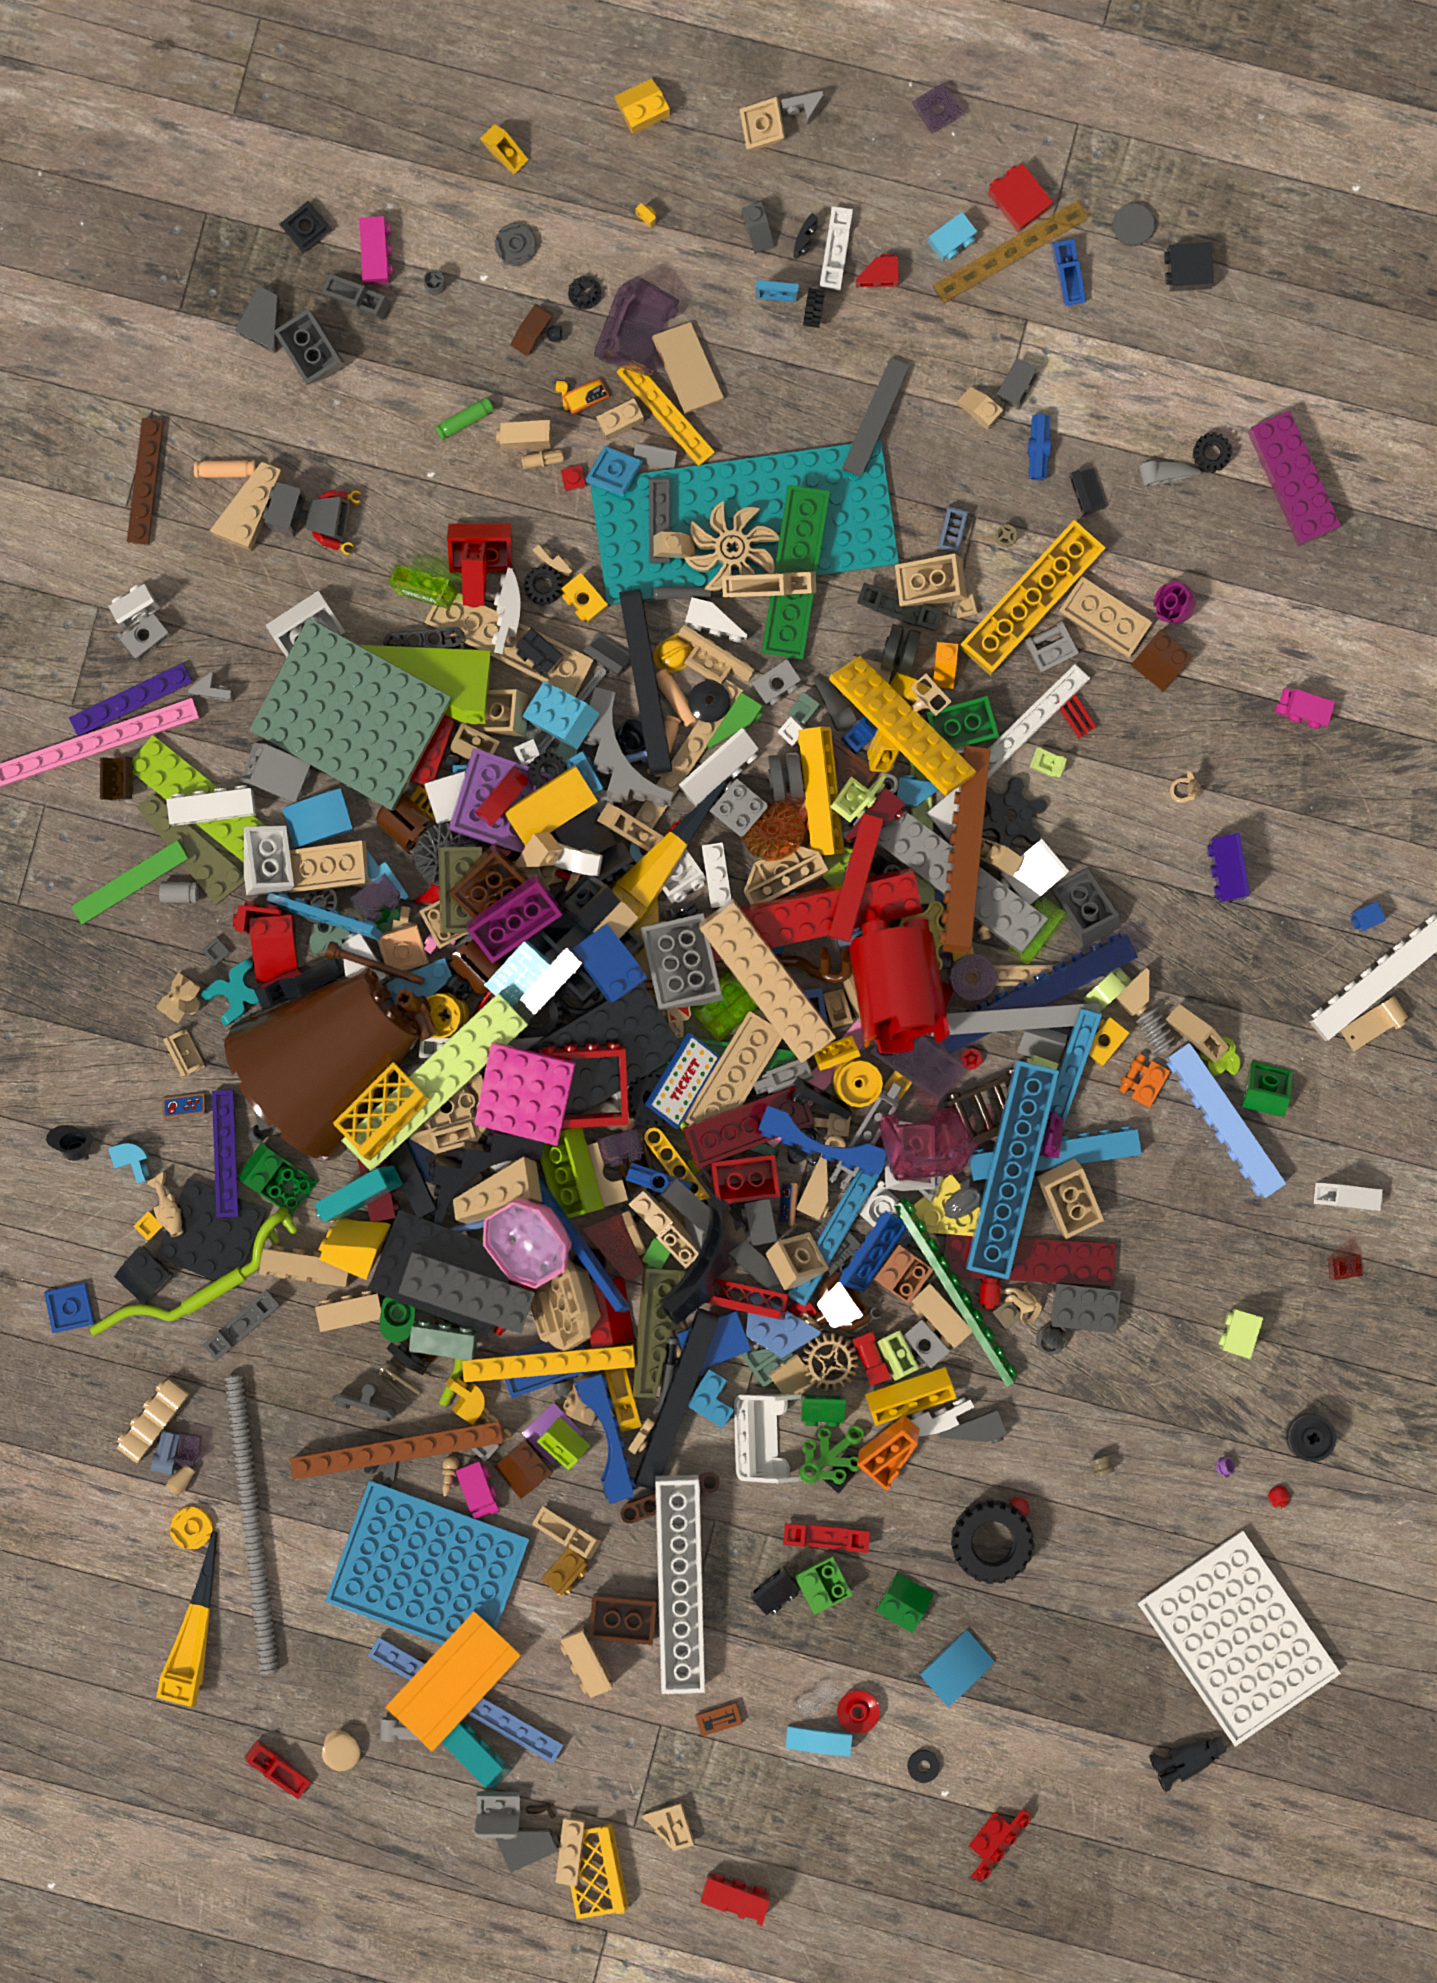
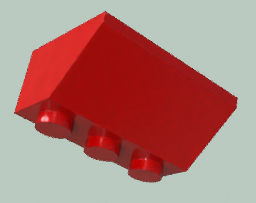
M511 523L448 524L449 573H462V554L465 541H486L487 573L507 572L508 568L513 570Z
M775 1155L720 1161L710 1164L713 1192L720 1200L725 1199L728 1204L780 1198Z
M624 1277L611 1279L628 1303ZM591 1283L601 1315L590 1332L592 1349L634 1341L630 1310L628 1309L626 1312L615 1311L597 1283Z

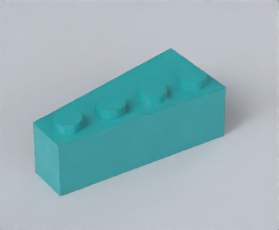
M462 1720L441 1742L484 1788H496L513 1770L500 1755L491 1749V1746L484 1739L476 1734L475 1729L471 1725L465 1724Z

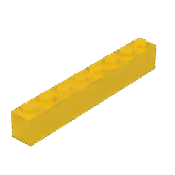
M634 1344L576 1349L564 1352L553 1351L475 1358L472 1361L463 1360L464 1382L630 1368L635 1367Z

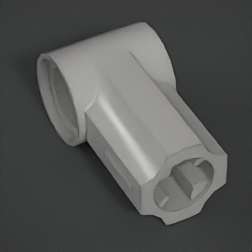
M396 1717L381 1718L380 1741L419 1740Z

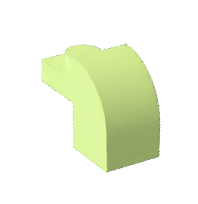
M1117 965L1083 999L1087 1003L1099 1002L1101 1011L1132 980Z

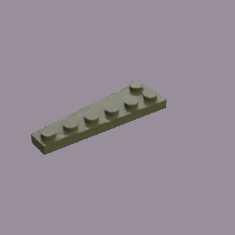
M154 794L137 806L138 810L168 846L177 840L181 843L190 858L182 864L215 905H218L245 883L244 873L188 824L171 826L169 824L167 805Z
M643 1268L633 1387L634 1397L656 1398L663 1369L662 1365L667 1352L665 1350L667 1338H670L672 1320L663 1313L659 1300L670 1292L684 1277V1270Z

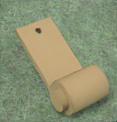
M1392 996L1348 1024L1340 1032L1354 1052L1392 1027H1395V1029L1402 1027L1407 1023L1405 1019L1408 1016L1396 997Z

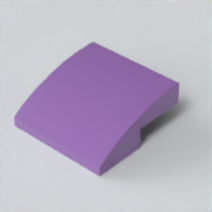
M552 1403L521 1433L550 1464L556 1459L537 1441L558 1418L565 1421L580 1436L583 1434L555 1403Z

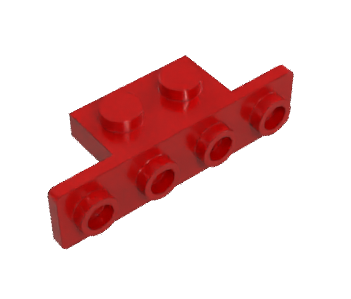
M1023 1808L1011 1824L996 1812L991 1815L968 1845L983 1858V1861L971 1875L974 1880L982 1882V1880L989 1877L992 1867L995 1863L1002 1860L1008 1846L1013 1845L1018 1838V1833L1029 1825L1030 1818L1033 1815L1030 1811Z

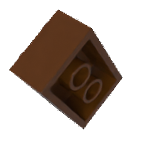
M593 1593L589 1639L653 1645L657 1599Z

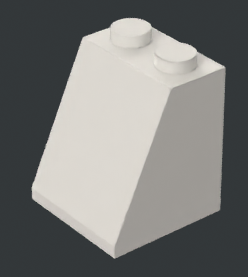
M1041 839L1021 856L1023 860L1014 876L1001 873L1000 877L1002 879L1000 882L1008 889L1011 888L1016 895L1028 904H1031L1064 877L1069 870Z
M352 933L344 938L346 942L342 943L343 950L380 962L363 935ZM343 959L346 977L369 968ZM369 968L378 975L381 984L391 979L388 974Z

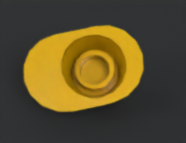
M678 633L662 641L654 651L653 659L655 665L660 670L666 668L668 673L677 672L688 666L684 663L694 649L677 637Z

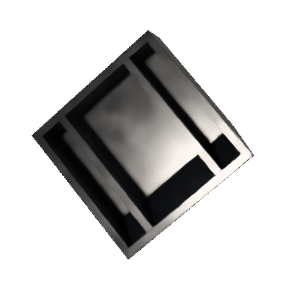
M562 907V915L527 939L551 963L566 948H573L593 933V931L590 932L582 927ZM631 929L619 939L633 957L644 948V942ZM583 965L563 984L583 1006L599 991V988Z

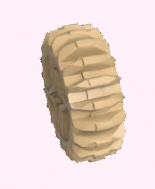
M824 1333L823 1341L816 1337L817 1344L814 1345L809 1341L808 1344L812 1349L804 1348L803 1350L809 1354L808 1357H801V1360L807 1361L803 1369H809V1372H806L804 1376L812 1375L813 1377L809 1380V1383L812 1384L817 1380L816 1388L818 1389L823 1383L825 1384V1391H828L830 1384H832L833 1391H836V1383H839L841 1388H844L845 1385L842 1382L844 1379L848 1383L851 1382L848 1374L856 1375V1372L852 1371L851 1367L858 1368L857 1363H852V1360L858 1359V1355L851 1356L850 1353L856 1349L855 1347L847 1349L850 1341L847 1340L842 1344L843 1336L840 1335L838 1341H836L835 1333H832L831 1339L827 1340V1334ZM834 1345L827 1355L816 1352L821 1346ZM840 1348L846 1353L847 1366L837 1361V1354ZM833 1355L835 1358L833 1361H836V1364L840 1367L830 1365L825 1372L826 1363L819 1357L829 1359ZM812 1358L817 1359L823 1364L820 1376L813 1370ZM833 1369L844 1372L836 1379H825Z

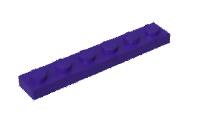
M182 663L69 717L77 736L80 737L180 690L193 682L185 665Z
M212 1091L216 1218L239 1217L234 1091Z

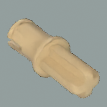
M562 450L545 453L540 451L538 454L521 456L523 469L537 466L544 468V465L562 463L564 461Z

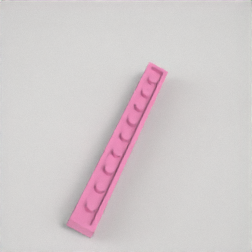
M190 698L1 763L0 787L198 720L200 718L194 700Z

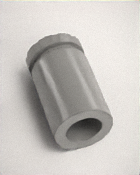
M160 882V902L197 903L199 899L198 883Z

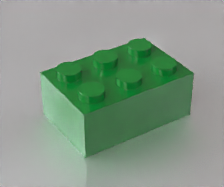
M988 696L945 707L936 716L932 712H927L925 715L926 722L955 751L964 749L965 746H976L994 741L999 737Z

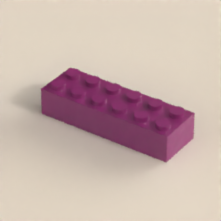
M1287 411L1252 426L1247 433L1298 547L1338 530L1341 526L1291 412Z

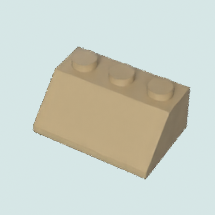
M585 1626L562 1637V1644L559 1646L564 1656H569L572 1662L569 1665L573 1674L579 1675L582 1681L579 1685L583 1693H588L591 1698L613 1689L614 1682L593 1641L589 1639Z

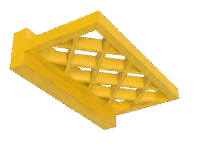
M393 1062L333 1124L352 1143L362 1157L371 1161L430 1099ZM395 1070L399 1074L398 1083H388L389 1075ZM410 1086L414 1092L408 1098H402V1087ZM377 1087H384L383 1098L373 1099L374 1090ZM388 1087H398L397 1098H388ZM373 1102H383L382 1113L372 1114ZM387 1102H397V1110L394 1113H387ZM361 1103H368V1114H358V1106ZM368 1117L367 1129H357L358 1118ZM372 1117H382V1125L379 1128H372ZM347 1118H353V1129H344L341 1124ZM367 1132V1140L360 1146L357 1142V1133Z
M608 1823L603 1826L586 1828L583 1843L591 1848L593 1852L588 1859L584 1856L581 1857L585 1864L580 1870L579 1877L589 1883L585 1892L583 1893L576 1886L570 1885L577 1919L611 1913H625L629 1908L613 1825ZM598 1832L599 1843L596 1847L586 1840L590 1833ZM595 1852L603 1857L604 1863L600 1868L590 1861ZM587 1864L597 1871L593 1880L582 1874ZM599 1874L607 1878L608 1885L605 1889L594 1882ZM591 1886L602 1893L597 1901L586 1895ZM603 1895L611 1899L613 1908L605 1909L598 1904ZM583 1898L594 1905L589 1912L581 1913L580 1903Z

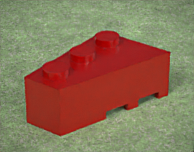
M719 1873L707 1875L700 1903L723 1912L729 1911L738 1914V1918L745 1919V1917L757 1920V1925L763 1926L770 1903V1894L766 1892V1888L754 1885V1888L746 1886V1882L739 1879L730 1881L725 1879L726 1876Z

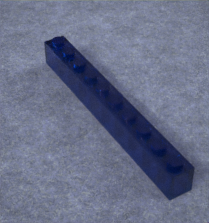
M1118 932L1108 937V942L1104 944L1098 942L1089 947L1090 951L1084 954L1082 952L1071 956V961L1065 964L1061 961L1053 965V970L1046 974L1044 971L1039 972L1033 976L1034 980L1028 983L1022 981L1014 986V990L1008 993L1005 990L995 995V1000L991 1002L985 1000L977 1004V1009L973 1011L1041 1007L1138 958L1127 934H1120ZM992 1032L949 1035L942 1041L946 1052L951 1054Z

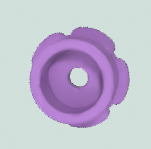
M1220 1457L1216 1463V1470L1220 1475L1223 1474V1477L1227 1478L1235 1472V1464L1230 1457Z

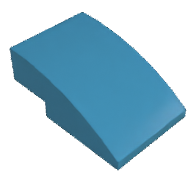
M341 788L282 808L294 849L334 838L337 835L354 830Z
M966 1629L937 1654L935 1659L923 1668L919 1674L946 1706L949 1707L995 1661Z

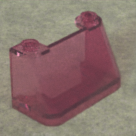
M954 1108L937 1110L930 1122L899 1125L897 1115L886 1114L882 1115L878 1125L890 1172L897 1181L958 1174L966 1167L977 1145Z

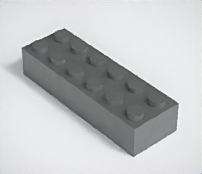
M414 1252L411 1253L398 1292L399 1294L520 1334L522 1333L535 1294L534 1292Z

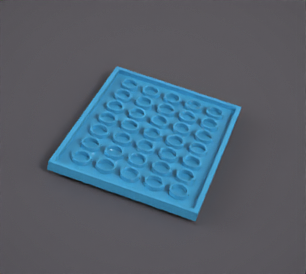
M369 1480L325 1602L441 1645L450 1638L474 1611L496 1631L530 1538Z

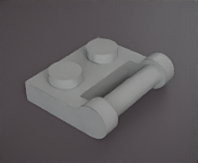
M1062 621L1032 638L1024 639V643L1040 673L1079 654ZM1059 633L1061 634L1062 639L1037 651L1035 645Z

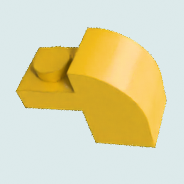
M449 1377L445 1384L461 1396L452 1410L458 1416L474 1425L484 1409L485 1401L482 1391L473 1382L468 1386L467 1383L459 1378L455 1381Z

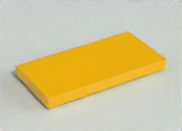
M574 765L506 809L504 814L526 847L534 833H550L598 801Z

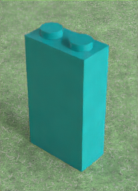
M394 1165L377 1168L314 1203L317 1208V1216L324 1223L340 1220L403 1185Z

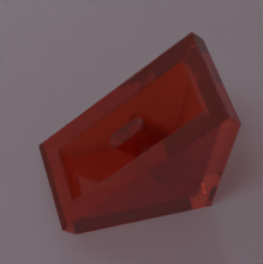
M1361 1255L1327 1258L1329 1278L1331 1280L1363 1276Z

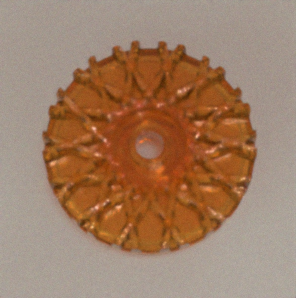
M767 801L768 807L742 838L747 850L754 857L765 861H776L790 856L799 848L805 836V823L798 810L796 811L793 805L790 806L789 803L784 805L783 801L775 802L774 805H771Z

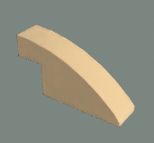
M816 571L722 576L723 597L816 593Z

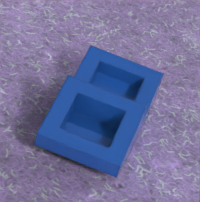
M864 716L841 740L856 754L874 738L878 728Z

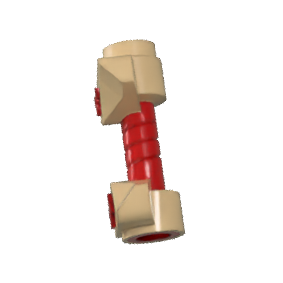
M547 865L542 869V875L545 877L542 883L547 888L551 884L566 880L568 881L565 888L567 892L584 874L577 872L569 873L554 865Z

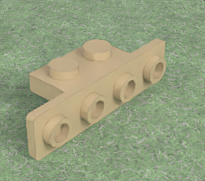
M686 625L682 626L677 637L694 648L684 664L709 680L720 684L729 671L743 680L749 681L754 669L748 663L740 661L729 651L721 649L712 640L698 634L695 629Z

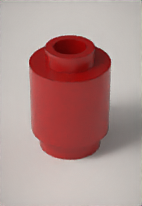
M983 1278V1282L980 1283L979 1304H983L984 1309H996V1305H1000L1002 1286L999 1285L1000 1279Z

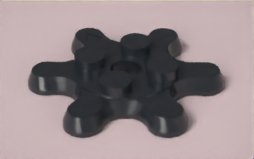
M1012 777L1009 780L1008 788L1003 794L994 792L988 786L986 790L985 803L988 811L984 815L982 833L987 830L995 832L997 843L1011 849L1012 841L1016 837L1024 838L1029 844H1036L1040 841V832L1033 827L1032 818L1036 814L1043 813L1047 808V803L1042 798L1030 801L1023 797L1022 789L1024 783L1019 777ZM1008 809L1014 810L1015 820L1009 821L1006 819L1005 812Z

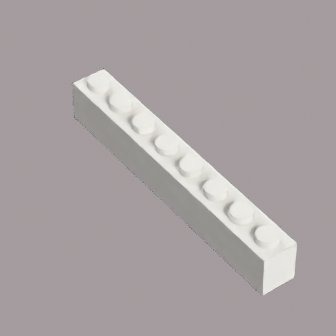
M1433 914L1425 921L1427 925L1422 929L1417 927L1409 934L1411 937L1405 943L1402 940L1393 947L1394 952L1389 956L1384 954L1376 961L1378 965L1375 968L1371 969L1369 967L1360 974L1362 978L1355 983L1353 980L1345 986V992L1341 996L1336 994L1327 1002L1330 1005L1324 1010L1320 1007L1311 1015L1313 1019L1309 1021L1310 1024L1325 1041L1330 1040L1437 952L1436 914Z

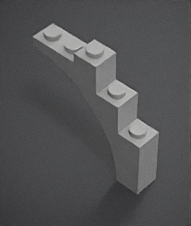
M595 687L590 706L600 715L584 738V742L589 745H599L594 760V769H597L602 774L612 773L607 797L616 803H627L631 795L638 801L648 800L659 807H670L673 800V792L658 787L645 779L631 766L619 747L615 737L612 717L615 692Z

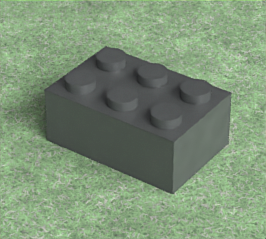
M1055 1283L1050 1325L1116 1334L1121 1291Z

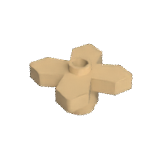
M177 973L172 981L171 991L168 995L162 997L156 1008L166 1014L171 1020L179 1023L184 1014L193 1015L199 1009L200 1000L197 999L196 995L200 990V986L190 981L181 973Z

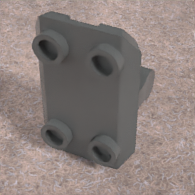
M374 1384L363 1386L362 1398L339 1393L334 1395L332 1399L336 1401V1406L350 1409V1406L376 1413V1418L389 1422L391 1418L395 1419L397 1416L393 1408L373 1402L374 1396L378 1393V1388Z

